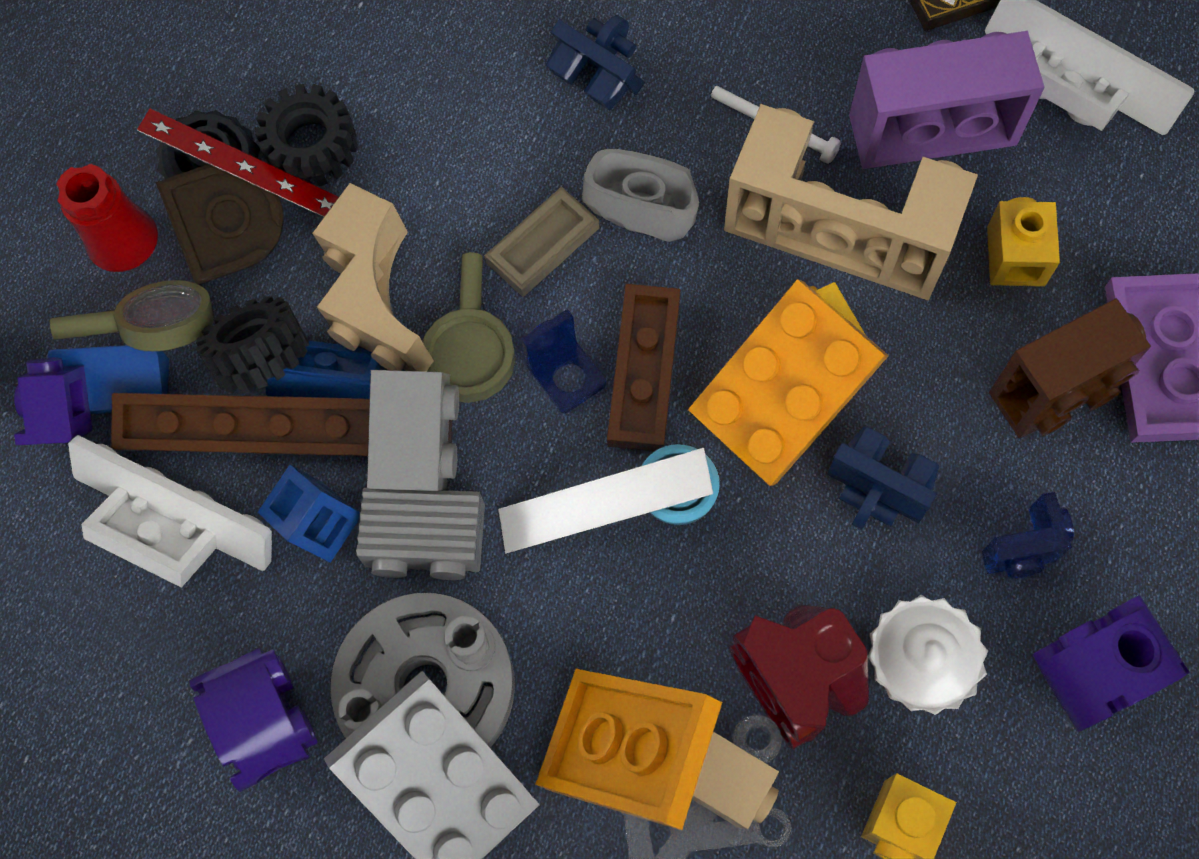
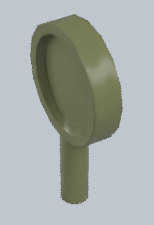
M474 252L462 255L460 309L451 311L436 320L423 339L425 347L434 360L427 372L450 374V385H458L459 401L465 403L486 400L501 391L512 377L516 361L512 336L506 326L497 317L481 310L483 256Z

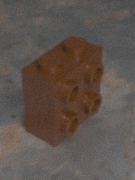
M1115 298L1016 350L989 391V394L1019 439L1036 430L1042 436H1046L1067 424L1073 418L1070 412L1086 404L1090 411L1118 396L1121 393L1118 387L1139 373L1140 370L1137 368L1136 363L1150 349L1151 345L1146 339L1144 327L1139 319L1133 314L1127 313L1119 300Z

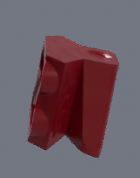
M800 605L786 613L783 625L755 615L751 625L732 636L735 644L729 647V651L737 669L780 738L791 749L814 740L826 726L829 708L844 716H853L868 705L867 650L840 610Z

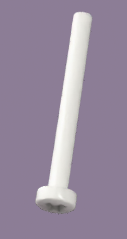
M715 86L711 93V98L755 119L759 109L758 106L719 86ZM812 133L808 143V147L821 153L820 160L826 164L833 161L841 145L840 140L835 137H831L829 141H826Z

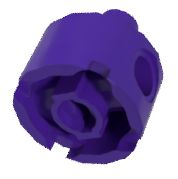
M1140 595L1112 609L1100 619L1094 622L1090 620L1059 637V640L1032 654L1038 664V668L1077 732L1083 731L1113 716L1114 713L1136 704L1190 673Z
M258 647L232 662L204 672L189 680L190 688L194 692L197 691L199 693L193 699L218 759L223 767L233 763L235 769L240 770V772L229 778L239 792L256 785L260 780L280 768L310 758L307 748L317 744L318 740L305 711H301L299 705L290 708L284 693L294 689V686L281 657L277 656L274 649L264 653L262 648Z

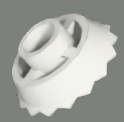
M920 595L911 602L898 600L892 611L880 614L878 627L870 633L872 647L868 654V659L874 667V680L885 687L890 699L902 702L910 711L925 710L936 715L943 709H959L964 699L976 695L977 683L987 675L983 662L988 650L980 641L981 628L969 621L966 610L952 608L945 598L930 600Z

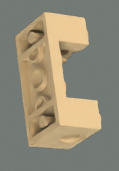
M760 104L730 176L724 231L929 301L953 247L978 174L963 170L959 165L950 161H935L922 157L902 214L889 210L878 201L871 199L858 200L834 192L831 187L824 183L801 181L806 162L802 158L811 138L814 121L803 118L797 112L790 109H775Z

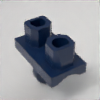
M615 15L605 24L593 18L588 23L586 31L596 37L595 42L560 19L550 33L558 42L553 48L545 66L554 75L570 85L574 83L586 64L595 68L597 72L584 92L610 111L627 90L637 95L645 83L635 75L636 70L634 67L615 56L619 52L625 57L630 58L636 50V44L626 38L629 23L621 16Z
M863 426L848 445L841 443L827 473L830 477L846 485L839 499L859 510L852 525L862 530L869 516L891 527L898 513L919 524L937 495L932 488L934 487L939 469L938 463L921 454L911 453L900 473L880 463V460L890 441L885 435L867 426Z

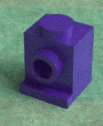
M58 357L27 361V373L17 377L18 385L14 394L15 408L18 415L23 418L25 428L14 434L15 445L69 443L75 436L79 435L82 437L93 431L84 365L63 366L62 358Z

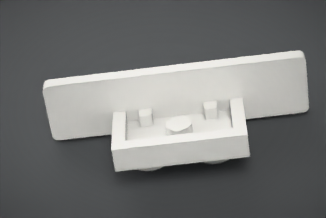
M1000 0L985 29L986 34L992 32L1008 34L1028 31L1045 87L1039 99L1051 101L1066 110L1068 115L1076 122L1087 126H1094L1101 131L1119 110L1157 133L1165 135L1194 95V89L1037 0Z
M79 435L75 436L68 443L73 477L109 496L81 524L85 540L181 588L215 549L261 571H264L271 563L272 531L257 518L248 514L242 515L215 502L204 492L188 489L166 478L160 471L154 468L143 467L122 457L107 445L96 444Z

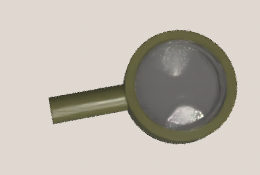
M162 281L143 286L129 293L117 304L115 310L51 318L50 329L54 340L119 332L122 341L134 349L165 351L185 346L196 341L198 337L203 336L201 331L206 326L213 325L214 312L209 293L202 286L189 281Z

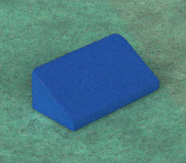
M309 341V346H306L307 353L305 357L297 358L299 364L294 369L285 368L283 370L285 376L278 381L275 377L267 380L268 386H265L266 396L370 399L371 370H385V368L372 358V352L364 348L357 347L355 351H352L338 344Z
M128 345L48 350V358H62L63 366L84 365L90 414L112 413V393L167 394L169 358L163 351H142Z

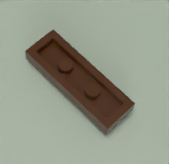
M626 284L607 435L608 447L656 451L665 445L681 289Z

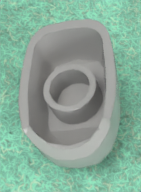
M604 149L593 156L584 174L583 203L593 213L602 216L605 220L611 221L617 226L626 228V230L644 233L660 240L672 242L684 238L696 221L699 199L690 169L675 162L633 151Z

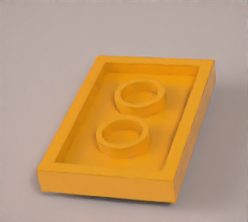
M797 279L689 407L688 411L769 486L776 485L889 355L804 281Z
M575 669L535 785L558 794L682 830L722 702L703 693Z

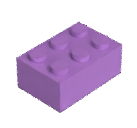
M1028 31L1008 34L992 32L976 39L956 42L939 40L928 46L903 50L887 48L871 55H864L849 113L862 169L922 160V157L932 159L1017 146L1045 88Z

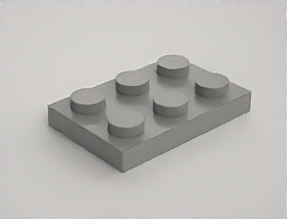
M423 671L324 758L329 769L415 859H482L540 805Z

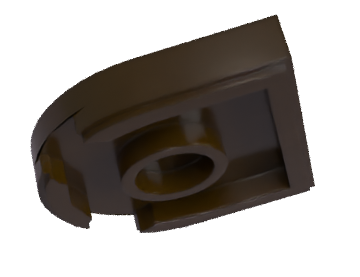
M208 164L155 182L194 282L198 285L255 266L272 253L280 240L284 225V212L279 196Z

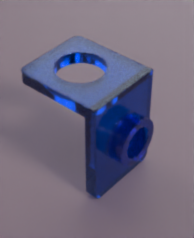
M565 310L551 320L539 324L530 334L522 339L527 368L561 413L566 414L606 387L605 377L576 341L574 317L569 310ZM573 364L584 370L586 381L579 390L565 392L555 385L554 375L564 365Z

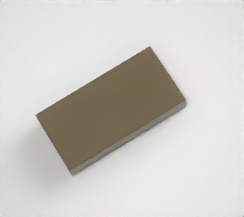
M560 187L484 255L486 264L524 297L599 229V219L563 187Z

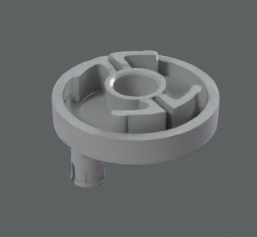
M436 593L404 595L391 599L372 609L347 634L333 665L331 702L335 718L344 737L347 738L397 694L404 687L405 680L411 671L419 666L434 665L444 671L447 678V689L444 696L459 713L467 714L471 710L480 694L483 683H491L493 685V688L484 686L482 696L473 712L468 717H463L483 741L491 747L502 733L508 721L515 692L512 661L497 629L473 606L454 597ZM430 613H439L446 616L447 618L445 619L444 617L439 615H431L429 617L414 618L398 623V620L406 617L416 615H428ZM373 637H375L376 639L373 641V643H372V644L370 645V647L367 649L366 653L364 654V656H363V658H362V661H361L360 665H358V666L356 667V669H355V672H354V681L357 683V684H355V683L352 682V672H353V669H354L355 665L358 663V661H359V659H360V657H361V654L363 653V651H364V649L366 648V646L368 645V643L372 640Z

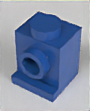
M290 464L257 513L285 540L331 563L360 520L361 512L350 506L326 484Z

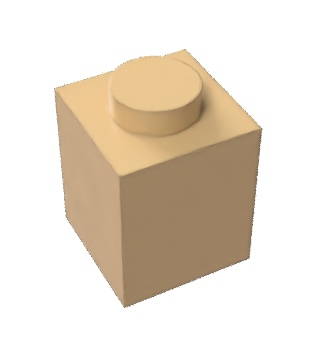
M713 732L692 800L734 826L748 829L753 820L759 824L762 823L772 809L779 792L772 784L779 771Z

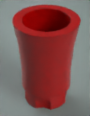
M88 164L81 168L70 167L60 176L56 183L59 189L57 201L61 206L64 216L80 236L88 257L96 266L110 272H124L140 266L151 256L158 241L157 225L146 211L136 205L124 193L113 177L106 174L102 168L93 164Z

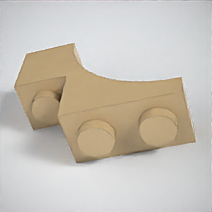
M349 183L312 233L325 252L323 260L332 269L341 274L317 308L330 325V328L327 330L328 334L347 349L355 351L358 346H361L372 352V358L389 371H401L404 369L406 371L427 372L434 362L433 358L419 335L407 329L394 317L390 304L389 279L391 267L398 248L408 231L393 203Z

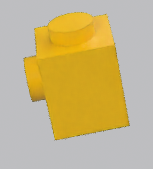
M1028 197L999 201L987 226L990 285L1046 286L1060 263L1056 202H1037Z
M896 773L884 781L861 837L877 845L874 854L882 859H934L957 802Z

